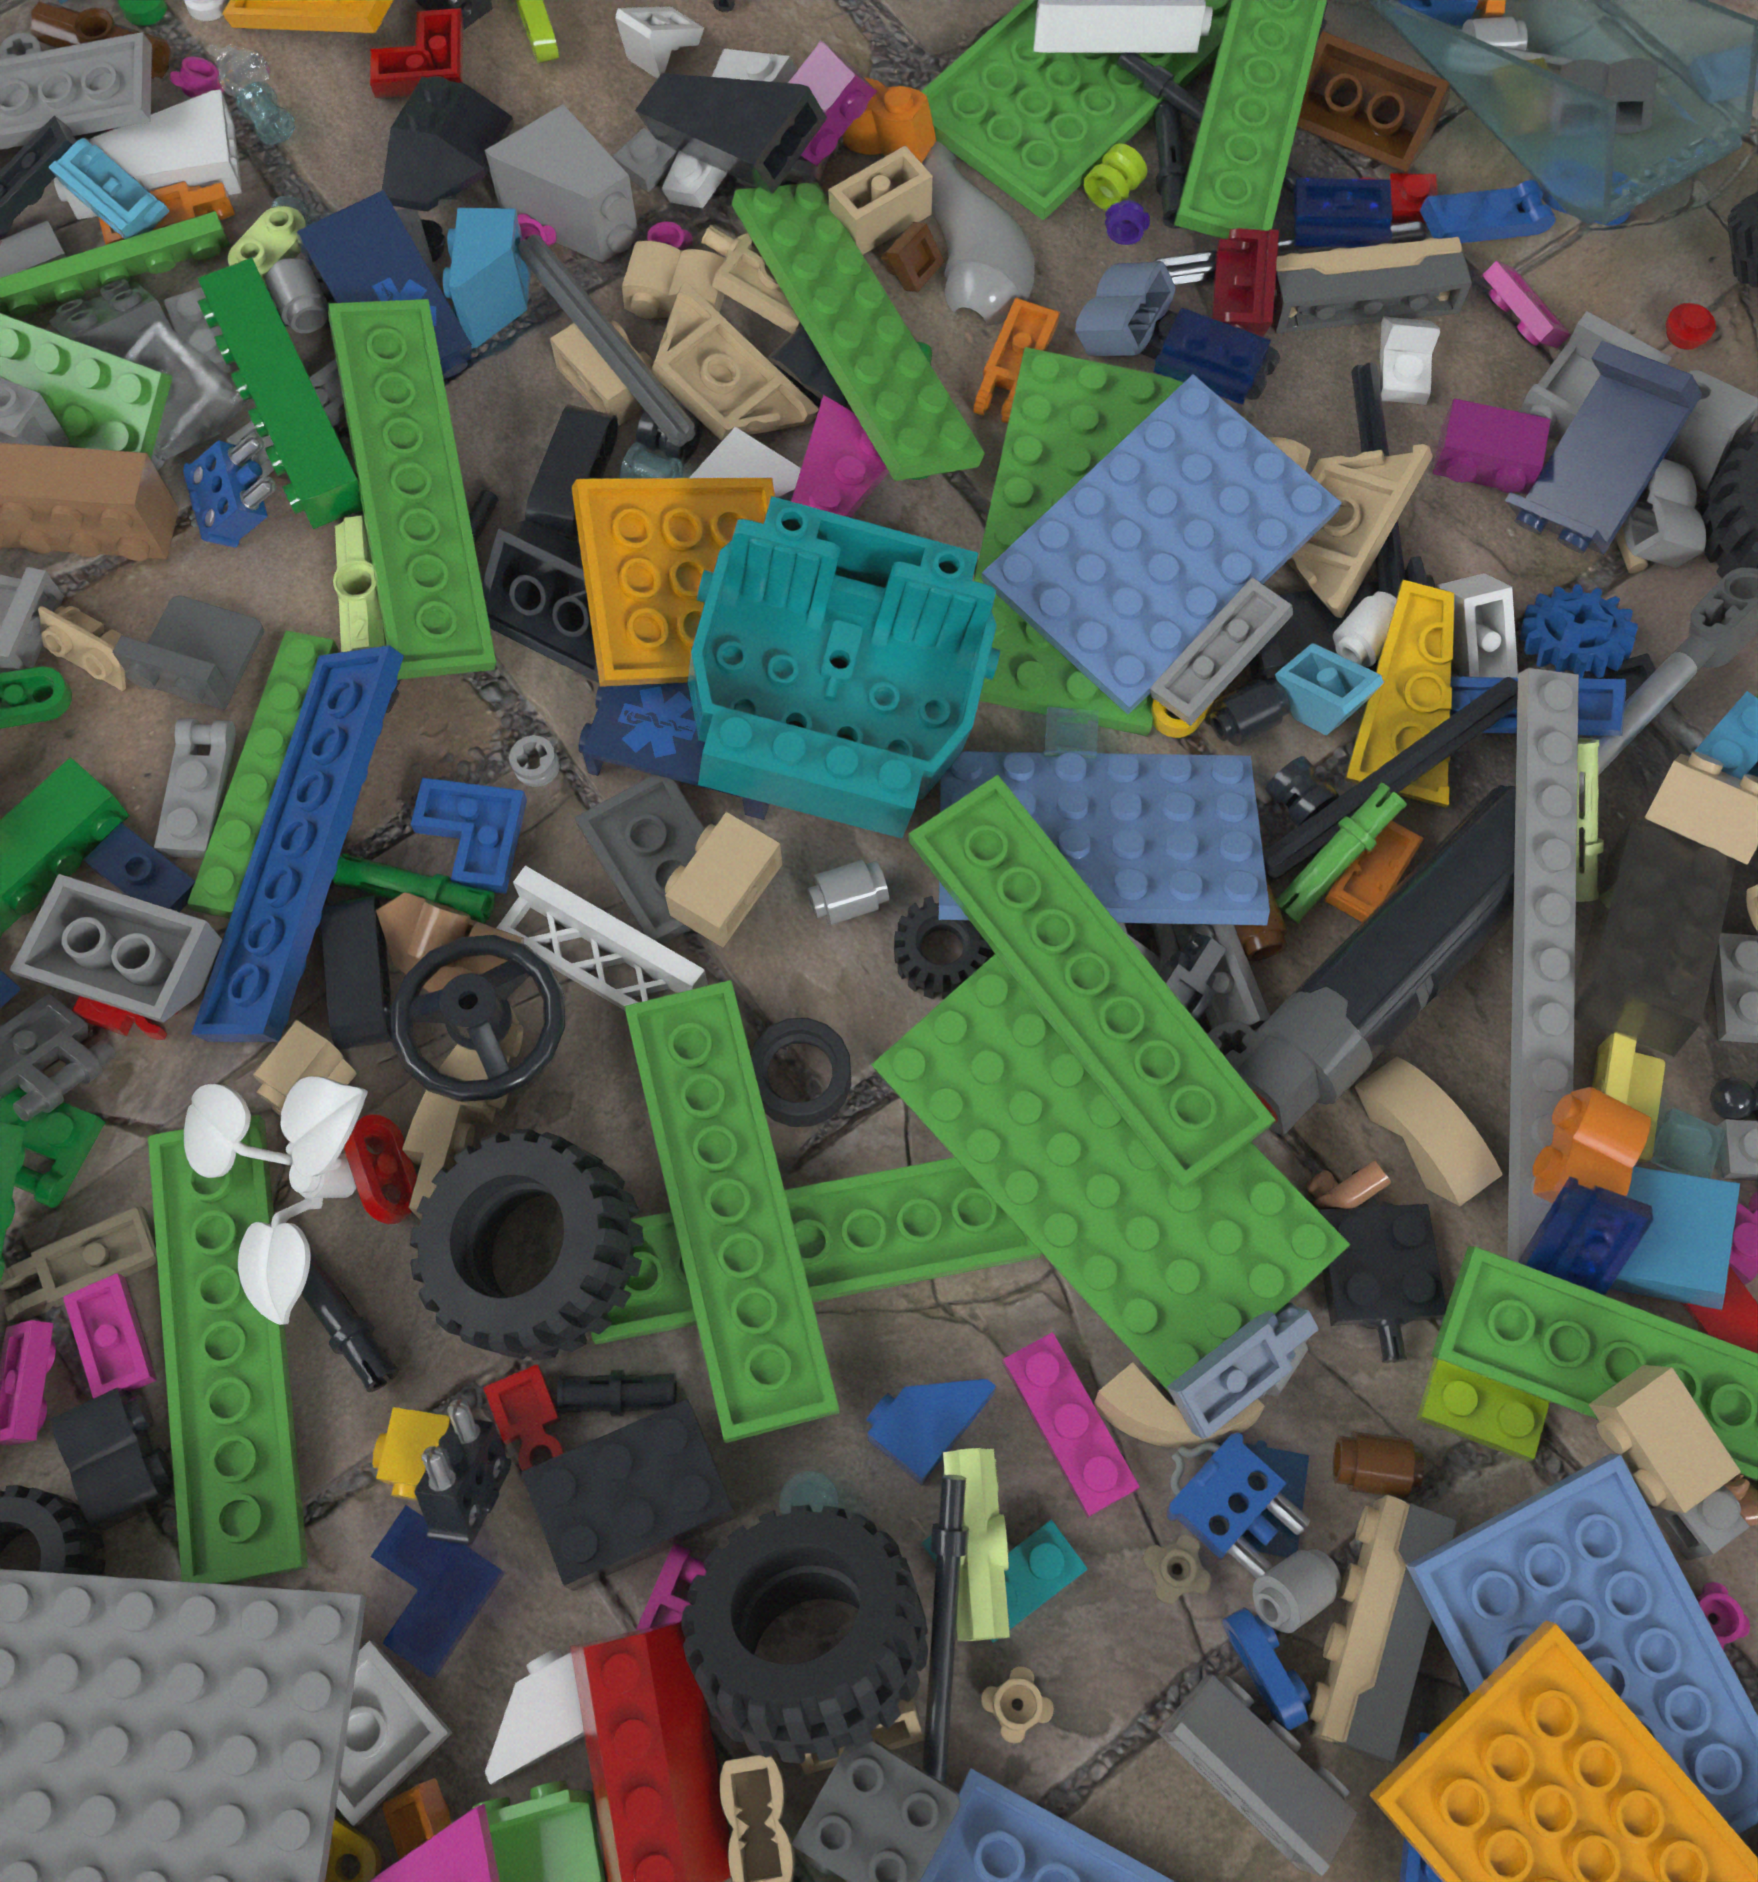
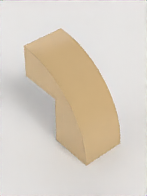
M1396 1056L1355 1086L1370 1121L1403 1137L1426 1189L1458 1206H1462L1503 1175L1487 1144L1463 1111L1433 1080L1409 1062Z
M1133 1362L1098 1391L1094 1403L1096 1410L1105 1420L1129 1436L1157 1446L1180 1448L1183 1445L1187 1449L1195 1448L1204 1442L1218 1444L1226 1441L1231 1434L1244 1432L1256 1423L1265 1408L1257 1398L1209 1438L1201 1439L1191 1432L1176 1404L1172 1406Z

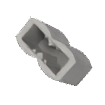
M1663 458L1624 521L1625 541L1634 556L1677 568L1704 552L1706 544L1705 525L1701 515L1694 509L1696 504V484L1692 473L1686 466Z

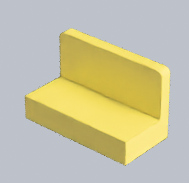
M1615 1030L1598 1046L1592 1087L1651 1117L1649 1135L1638 1159V1162L1647 1163L1653 1157L1665 1061L1660 1058L1636 1053L1637 1035Z

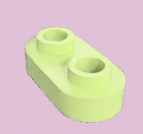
M277 206L265 211L231 248L228 254L229 265L231 266L249 259L251 256H256L253 260L265 283L268 271L276 262L286 258L295 259L300 254L301 249L297 231L306 227L303 215L298 210L288 206Z

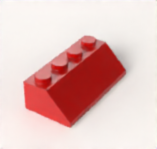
M682 1620L570 1646L608 1882H724L732 1877L729 1867L730 1834L727 1817L724 1813L720 1797V1777L706 1700L686 1659L683 1648L686 1638L681 1629Z

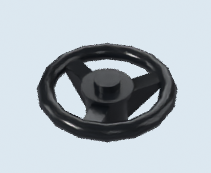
M497 935L459 937L429 951L404 976L391 1006V1041L403 1069L429 1092L460 1102L495 1100L528 1085L553 1059L565 1030V994L551 965L526 944ZM492 955L508 960L480 975L472 973L459 975L450 980L442 990L419 996L422 987L442 967L464 957ZM531 976L543 999L544 1025L534 1049L515 1068L510 1070L500 1045L512 1024V1010L507 998ZM413 1022L445 1023L447 1032L455 1043L465 1049L477 1051L488 1079L465 1081L441 1073L422 1056L413 1036Z

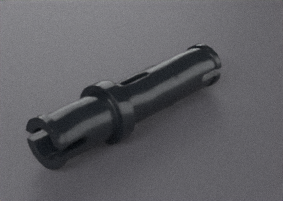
M1166 100L1158 103L1153 112L1155 113L1153 119L1155 121L1156 149L1159 164V173L1155 181L1156 191L1162 196L1163 223L1169 228L1176 229L1182 228L1174 225L1188 168H1186L1185 144L1181 120L1182 111Z
M309 1245L311 1254L310 1267L301 1295L330 1335L329 1346L333 1352L344 1355L368 1393L377 1391L388 1384L383 1376L387 1375L390 1380H393L399 1373V1369L392 1363L372 1333L375 1327L369 1318L358 1315Z

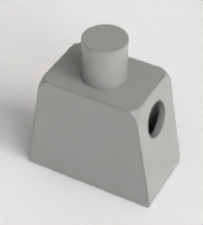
M1693 370L1689 373L1693 375L1702 396L1664 457L1667 460L1686 466L1692 473L1695 484L1707 491L1732 451L1751 432L1758 416V398L1700 370Z

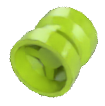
M1115 144L1103 157L1102 164L1096 165L1084 178L1085 192L1096 206L1106 211L1112 204L1128 199L1129 191L1135 190L1147 177V166L1142 156L1134 148L1126 144Z

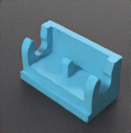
M85 138L74 143L57 162L54 161L49 166L50 170L67 190L124 239L152 231L169 213L166 205L148 192L96 144L92 146Z

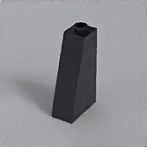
M661 73L635 109L656 140L756 187H760L771 194H774L827 119L810 88L803 84Z

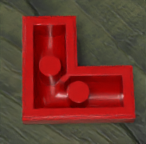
M461 8L416 12V46L371 49L370 85L376 99L409 97L421 77L439 76L451 82L463 83V15Z

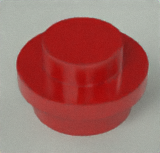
M1683 303L1677 305L1671 310L1666 319L1667 338L1674 346L1680 349H1695L1705 344L1712 337L1716 329L1715 318L1708 309L1699 304Z

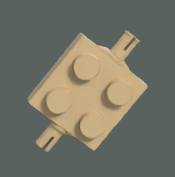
M710 225L701 243L725 256L724 263L715 274L712 287L793 334L802 323L750 235L746 233L733 239L716 229L713 225Z

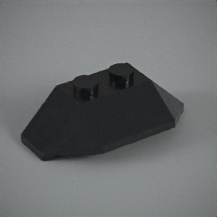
M439 76L421 77L390 128L382 190L385 191L393 206L425 212L430 211L439 205L438 200L456 195L486 177L490 168L485 150L508 137L514 126L513 116L467 84L451 82Z

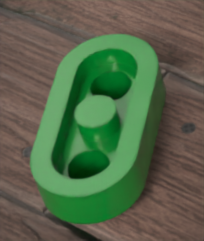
M35 667L0 673V729L56 719L65 713L71 704V688L62 675L53 668ZM52 694V696L49 699H47L44 702H41V700L45 696Z

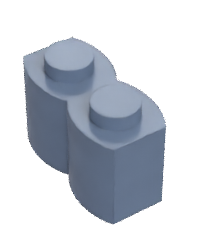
M1164 261L1116 263L1106 270L1098 283L1096 297L1087 302L1076 322L1075 332L1088 356L1138 355L1145 349L1152 337L1155 322L1165 315L1175 293L1176 287Z

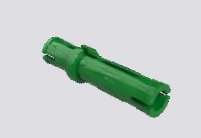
M343 853L342 857L339 856L337 871L333 877L334 884L337 886L365 891L392 900L408 892L465 912L471 916V920L486 924V920H489L494 907L495 898L492 891L452 882L450 876L439 873L434 876L423 875L380 862L369 861L348 853Z

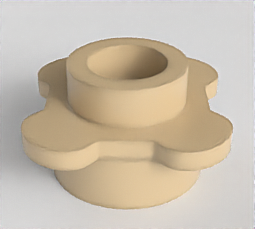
M1020 1666L1012 1669L1007 1681L998 1687H987L981 1697L983 1708L995 1715L1001 1725L1002 1738L1010 1743L1021 1742L1025 1737L1026 1730L1037 1722L1047 1723L1052 1718L1054 1712L1052 1701L1041 1696L1040 1691L1034 1685L1033 1672L1026 1667ZM1015 1698H1019L1023 1702V1708L1020 1711H1015L1012 1708V1701Z

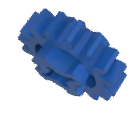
M1575 584L1572 593H1566L1561 587L1556 586L1553 589L1552 597L1539 593L1536 597L1535 605H1527L1520 632V640L1526 641L1524 648L1526 655L1539 654L1536 663L1538 667L1551 663L1555 665L1556 672L1564 673L1565 670H1570L1574 674H1578L1579 679L1583 678L1585 671H1591L1597 678H1602L1606 666L1618 671L1621 668L1623 659L1630 658L1636 640L1638 624L1630 622L1633 614L1631 609H1617L1620 602L1619 597L1615 596L1607 600L1601 598L1602 589L1595 588L1591 593H1583L1581 585Z

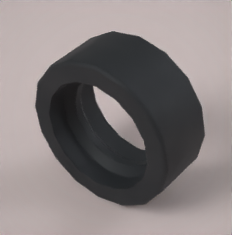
M787 1018L769 1026L755 1040L750 1056L764 1112L773 1121L790 1127H810L830 1119L845 1104L851 1088L850 1053L842 1037L827 1024L811 1018ZM808 1043L820 1048L827 1055L832 1065V1078L829 1086L818 1098L809 1102H791L782 1099L773 1091L768 1080V1067L771 1059L784 1047L791 1044Z

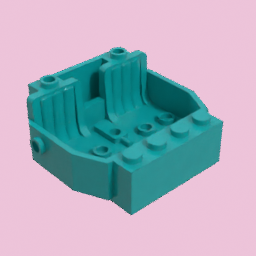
M773 496L770 499L764 524L747 519H739L736 523L732 540L719 551L714 572L704 570L697 595V601L704 602L705 604L691 650L688 686L698 739L705 742L698 785L902 839L914 812L917 798L923 800L960 756L973 728L984 678L992 680L997 668L1000 649L992 647L997 626L992 613L996 589L990 585L972 581L979 553ZM835 658L842 659L847 663V667L844 669L835 668L830 661ZM790 721H798L804 726V728L790 725L787 723ZM842 734L850 735L854 739V741L839 738L838 736Z

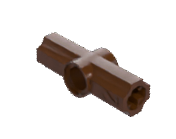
M38 1L31 11V34L37 38L38 42L56 48L141 33L140 31L116 24L111 14L102 8H89L79 12L51 2L43 3ZM144 33L152 44L151 79L155 77L162 79L169 69L170 47L165 39Z

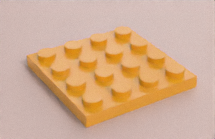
M576 479L571 488L600 687L688 682L691 650L705 604L704 602L697 601L704 570L714 572L719 551L732 540L735 526L739 519H747L764 524L771 496L775 497L773 479Z

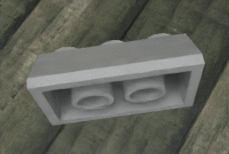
M58 874L10 971L15 975L164 1023L204 992L223 940L205 920Z
M1214 1675L1204 1677L1157 1733L1297 1869L1323 1876L1330 1867L1357 1815V1812L1344 1801L1349 1794L1348 1789L1324 1767L1319 1766L1314 1772L1296 1755L1301 1745L1280 1724L1272 1720L1266 1726L1249 1710L1254 1700L1234 1680L1228 1676H1225L1221 1682Z

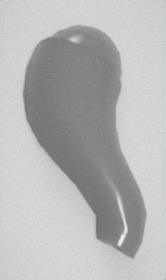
M935 142L921 164L933 176L932 214L940 224L947 242L948 260L944 277L948 278L944 290L947 304L954 314L958 308L962 307L977 311L986 321V326L1001 324L1006 320L1014 299L1018 298L1028 301L1033 288L1035 257L1029 239L1006 209L972 185L956 168V157L940 142Z

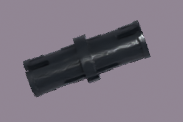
M611 1370L610 1375H560L558 1379L557 1405L559 1406V1413L597 1411L610 1412L611 1417H623L625 1411H660L677 1403L675 1373L625 1375L624 1370Z

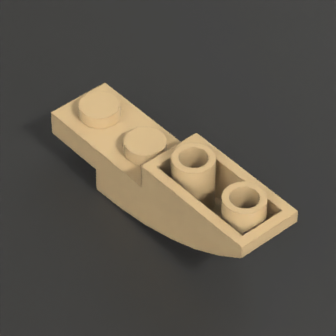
M512 1007L510 1030L500 1042L507 1063L510 1056H518L523 1040V1026L519 1025ZM458 1044L439 1068L441 1073L465 1081L488 1079L477 1051L465 1049ZM426 1090L414 1115L402 1149L414 1164L421 1165L409 1206L420 1221L423 1214L416 1211L422 1196L430 1198L437 1186L432 1183V1179L442 1167L451 1170L457 1164L454 1159L455 1154L468 1145L472 1146L475 1129L474 1125L470 1124V1121L492 1124L496 1108L502 1109L504 1107L508 1094L495 1100L460 1102Z

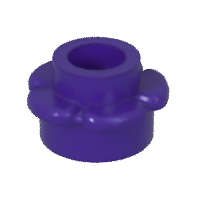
M1124 200L1109 206L1105 213L1107 218L1105 220L1107 234L1112 241L1121 245L1137 243L1143 237L1144 230H1147L1150 225L1149 214L1143 212L1142 205L1135 201Z

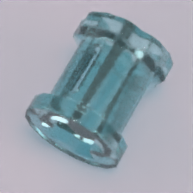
M261 81L253 82L240 91L237 97L238 110L246 119L252 120L256 127V135L260 141L272 146L285 142L292 135L295 129L294 117L286 108L280 107L277 102L276 92L268 83ZM251 101L256 105L255 107H252ZM278 120H280L281 126L278 125Z
M636 442L629 448L624 457L620 470V479L682 478L684 465L680 459L675 457L667 460L647 451V446Z

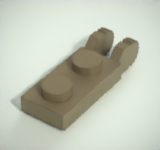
M142 1206L131 1208L31 1252L32 1257L11 1265L9 1268H5L0 1281V1290L9 1291L17 1289L39 1278L43 1287L5 1306L4 1310L7 1319L13 1323L32 1319L34 1316L48 1312L53 1306L57 1308L64 1305V1296L116 1273L127 1277L156 1264V1238L147 1210Z

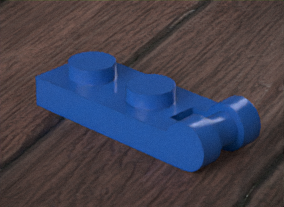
M1536 180L1524 181L1515 188L1429 196L1420 208V212L1433 238L1459 237L1460 243L1538 235L1549 230L1556 221L1550 206L1543 205L1541 201L1543 192Z

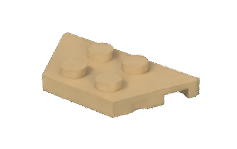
M684 282L681 285L651 372L658 381L720 440H724L735 427L748 435L806 425L814 421L819 408L688 282Z
M1413 445V453L1385 457L1382 450L1363 452L1355 457H1345L1342 455L1321 458L1312 470L1310 476L1342 503L1339 511L1287 563L1336 617L1342 618L1429 465L1433 456L1428 445Z

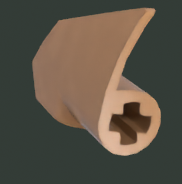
M408 892L401 894L376 910L393 965L405 974L429 951L459 937L497 935L524 944L523 937L471 920V916L465 912ZM492 955L464 957L442 967L423 988L430 993L442 990L450 980L459 975L468 973L480 975L508 960Z

